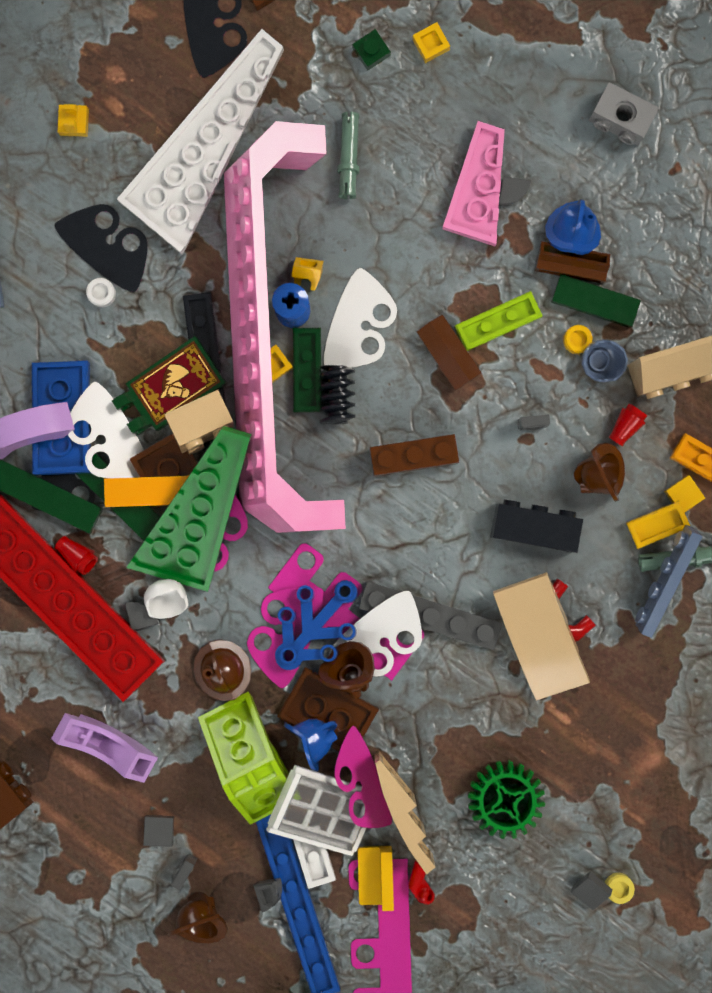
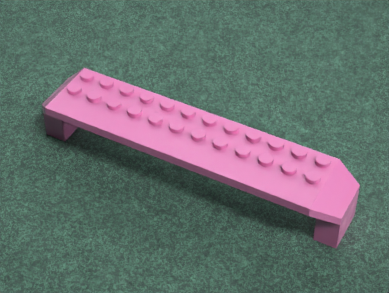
M276 121L224 172L236 430L252 434L239 479V500L245 511L277 533L346 529L344 500L305 501L276 472L262 178L271 168L307 170L326 155L325 125Z

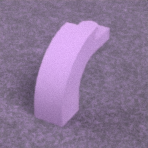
M68 403L38 406L0 418V459H4L12 451L36 442L64 438L75 428Z
M65 713L51 738L58 745L77 749L101 759L124 778L143 783L158 759L149 749L128 735L82 714L77 717Z

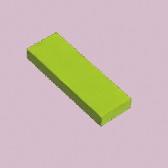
M529 291L455 325L454 328L465 349L470 351L542 318L543 315L532 292Z

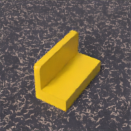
M392 846L358 847L360 905H382V911H394Z

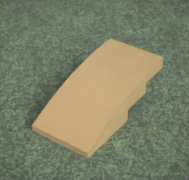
M547 572L493 591L508 635L536 700L590 683L588 673L579 655L578 646L568 626L567 617Z
M377 751L375 753V764L382 792L393 821L408 849L424 872L428 874L436 866L433 853L422 841L426 837L424 824L412 810L417 806L415 795L382 753Z

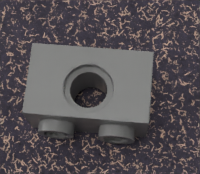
M609 82L589 121L594 123L593 125L596 129L602 132L609 131L617 135L623 143L638 146L645 137L659 107ZM616 113H625L628 121L619 120Z

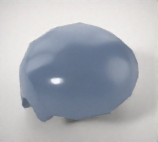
M605 339L594 341L582 353L581 365L583 370L594 381H616L627 369L628 357L625 349L614 341Z

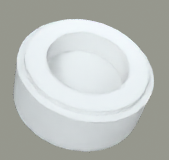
M96 278L88 284L86 295L93 305L107 307L115 300L116 290L109 280Z

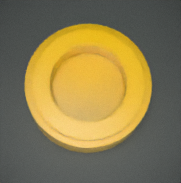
M583 325L570 327L563 337L565 348L573 354L583 353L585 348L593 341L592 333Z

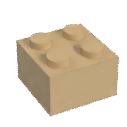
M218 390L164 414L181 452L188 451L189 455L205 448L203 444L215 439L223 426L233 428V420Z

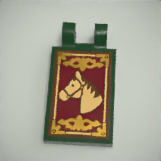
M194 336L125 383L130 391L117 396L111 401L116 409L122 410V412L135 405L141 416L133 419L126 425L132 434L140 435L151 426L156 431L161 430L168 425L164 414L209 393L220 390L227 385V382L199 339Z

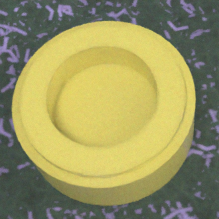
M613 873L606 879L605 884L613 889L609 897L611 901L617 904H624L631 900L635 888L627 875Z

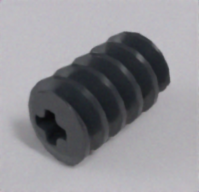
M343 365L320 366L321 369L327 371L320 374V380L328 382L320 386V391L328 393L320 397V402L327 404V406L320 408V413L328 416L321 419L320 424H348V420L355 418V414L347 412V409L355 407V403L347 401V398L354 396L355 392L348 390L347 387L355 384V381L348 379L347 375L355 373V369Z

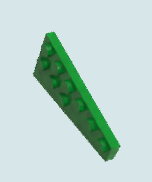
M226 426L221 428L126 568L163 579L175 580L183 585L203 591H209L252 434Z

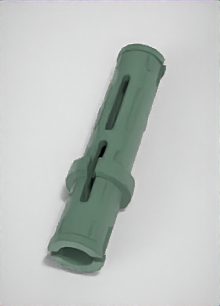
M348 112L342 113L341 160L337 166V172L340 174L338 197L348 200V195H350V199L356 198V175L359 174V166L357 165L359 114L356 112H350V117H348Z
M698 545L688 566L699 568L702 567V564L712 563V546L699 547ZM672 551L638 554L640 572L660 570L663 560L667 556L670 557Z

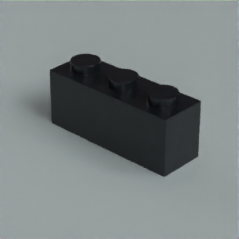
M505 499L503 504H496L490 538L578 553L583 519L576 518V512L559 510L558 515L548 513L549 507L532 505L531 509L520 508L521 502Z

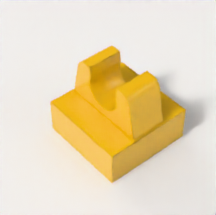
M76 104L59 105L58 134L60 136L88 137V107Z
M296 257L292 268L294 284L301 286L302 280L308 279L311 282V290L315 291L322 275L324 261Z

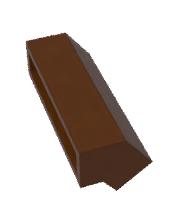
M541 241L534 271L557 276L562 274L578 280L603 284L606 282L610 267V254L591 251L584 255L562 252L554 248L551 243Z
M443 315L430 321L417 331L455 390L463 387L481 374V371Z

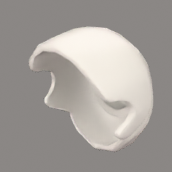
M158 580L149 585L144 593V605L148 615L152 618H172L188 608L186 591L183 585L175 580Z

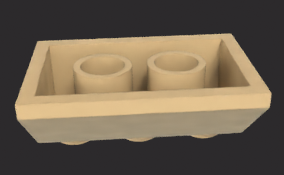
M712 336L642 356L628 364L637 397L646 395L647 399L655 398L664 394L663 389L672 386L674 391L690 387L689 381L699 378L701 383L711 381Z

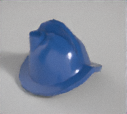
M581 199L566 203L557 208L549 216L545 226L546 237L554 248L562 252L579 255L588 254L599 245L601 239L600 225L593 211L585 205V201Z
M308 719L294 726L285 723L284 727L302 739L306 759L311 770L319 771V761L329 752L332 742L338 739L334 732L337 728V723L335 721L324 723L317 719Z

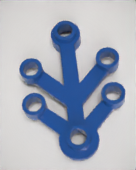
M348 580L340 581L335 586V596L314 619L312 600L315 597V592L307 585L299 587L297 598L301 601L302 633L295 641L293 622L296 619V612L290 607H283L279 610L278 619L282 622L283 643L276 649L275 660L282 669L294 670L301 665L302 661L324 660L332 662L337 658L338 651L333 645H324L321 649H304L311 640L342 638L349 641L355 638L357 630L350 623H344L340 627L322 628L343 603L349 604L356 600L358 589L354 583ZM345 586L350 588V594L347 597H343L340 593L341 589ZM304 589L310 590L311 595L308 599H302L301 592ZM289 610L292 614L291 619L285 621L282 617L283 612ZM347 626L353 630L350 637L343 635V629ZM327 648H331L334 652L333 657L330 659L324 656V651ZM288 650H291L294 654L291 661H286L284 658V654Z

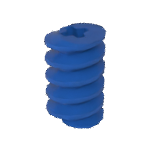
M285 283L274 291L272 305L279 322L289 328H298L304 325L309 319L311 312L309 298L305 289L298 284ZM291 303H296L293 305L292 309H288V307L291 306Z

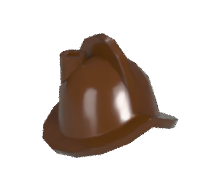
M606 442L598 444L591 450L592 455L577 465L574 470V479L580 485L581 493L611 495L615 502L619 501L618 495L623 487L625 477V465L622 455L616 446Z
M218 639L209 641L200 648L195 657L193 670L197 683L206 694L217 700L229 701L235 700L244 693L250 682L252 669L249 657L241 647L231 641Z
M349 641L336 647L338 656L334 661H324L320 665L318 677L325 686L349 692L353 699H358L362 695L361 691L365 692L369 688V682L372 681L375 670L374 657L370 649L362 642ZM333 650L331 651V653L329 654V656H328L327 659H330V658L333 657V655H334Z
M195 892L178 912L175 930L168 932L167 935L170 937L178 934L186 940L209 944L225 938L228 927L225 920L217 914L214 897H208L203 892Z

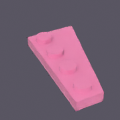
M480 121L477 122L442 228L443 230L496 246L505 129Z

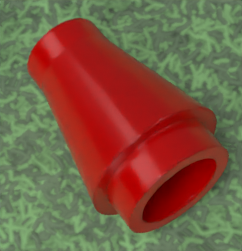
M628 403L626 408L622 407L609 438L623 447L626 441L646 424L644 420L648 415Z
M67 536L61 537L55 545V549L62 555L75 573L80 572L82 575H86L98 561V557L94 555V550L69 539Z

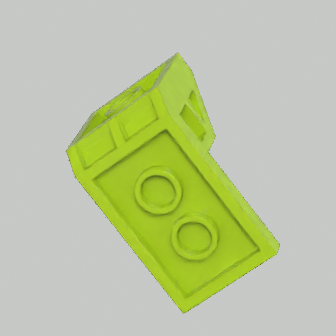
M246 692L235 700H230L199 716L198 720L227 797L251 825L272 814L289 772L279 753L269 741L251 694ZM297 788L292 797L295 800L301 799Z

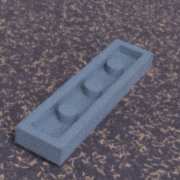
M685 525L683 531H679L675 536L673 542L674 549L670 557L667 556L663 560L660 568L662 573L657 582H653L648 591L649 598L645 606L641 607L637 612L635 618L636 626L641 634L652 638L703 537L697 529Z

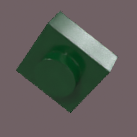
M376 29L352 44V49L367 71L391 56V51Z

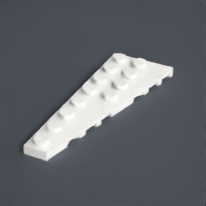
M263 29L259 31L117 198L119 203L180 254L186 250L284 51L283 46Z

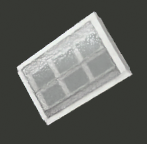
M295 765L288 775L269 818V825L266 830L269 833L353 856V853L357 851L366 828L359 827L353 823L349 814V800L356 791L360 792L362 790V786L356 785L352 791L344 792L339 788L334 777ZM341 780L344 785H348V784L350 783V782ZM357 799L353 805V811L357 818H362L365 813V805L360 799Z

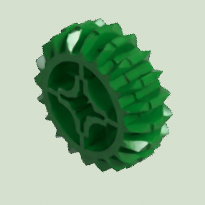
M511 760L507 761L506 768H503L501 761H496V770L493 771L491 766L487 764L485 766L488 772L486 776L480 771L476 773L477 777L481 780L480 783L471 781V787L477 791L468 792V798L476 801L469 803L468 808L473 811L477 810L473 813L472 818L474 821L481 820L479 823L481 830L489 826L488 833L490 836H494L497 830H499L501 839H505L506 832L510 831V835L514 839L517 837V829H520L523 835L527 834V829L525 828L527 823L533 828L536 826L532 819L533 816L537 818L542 817V813L536 807H545V802L537 798L545 795L543 789L537 788L541 784L538 778L531 780L534 774L531 769L523 773L524 765L522 763H519L515 770H513L514 765ZM514 778L524 784L519 787L517 785L506 787L500 779ZM493 784L495 795L488 801L489 804L484 806L485 792ZM500 788L510 797V804L513 810H510L509 806L505 805L504 802L500 804L503 801ZM528 793V804L520 815L517 805L524 798V794ZM493 812L495 814L506 812L511 816L512 820H497L489 814Z

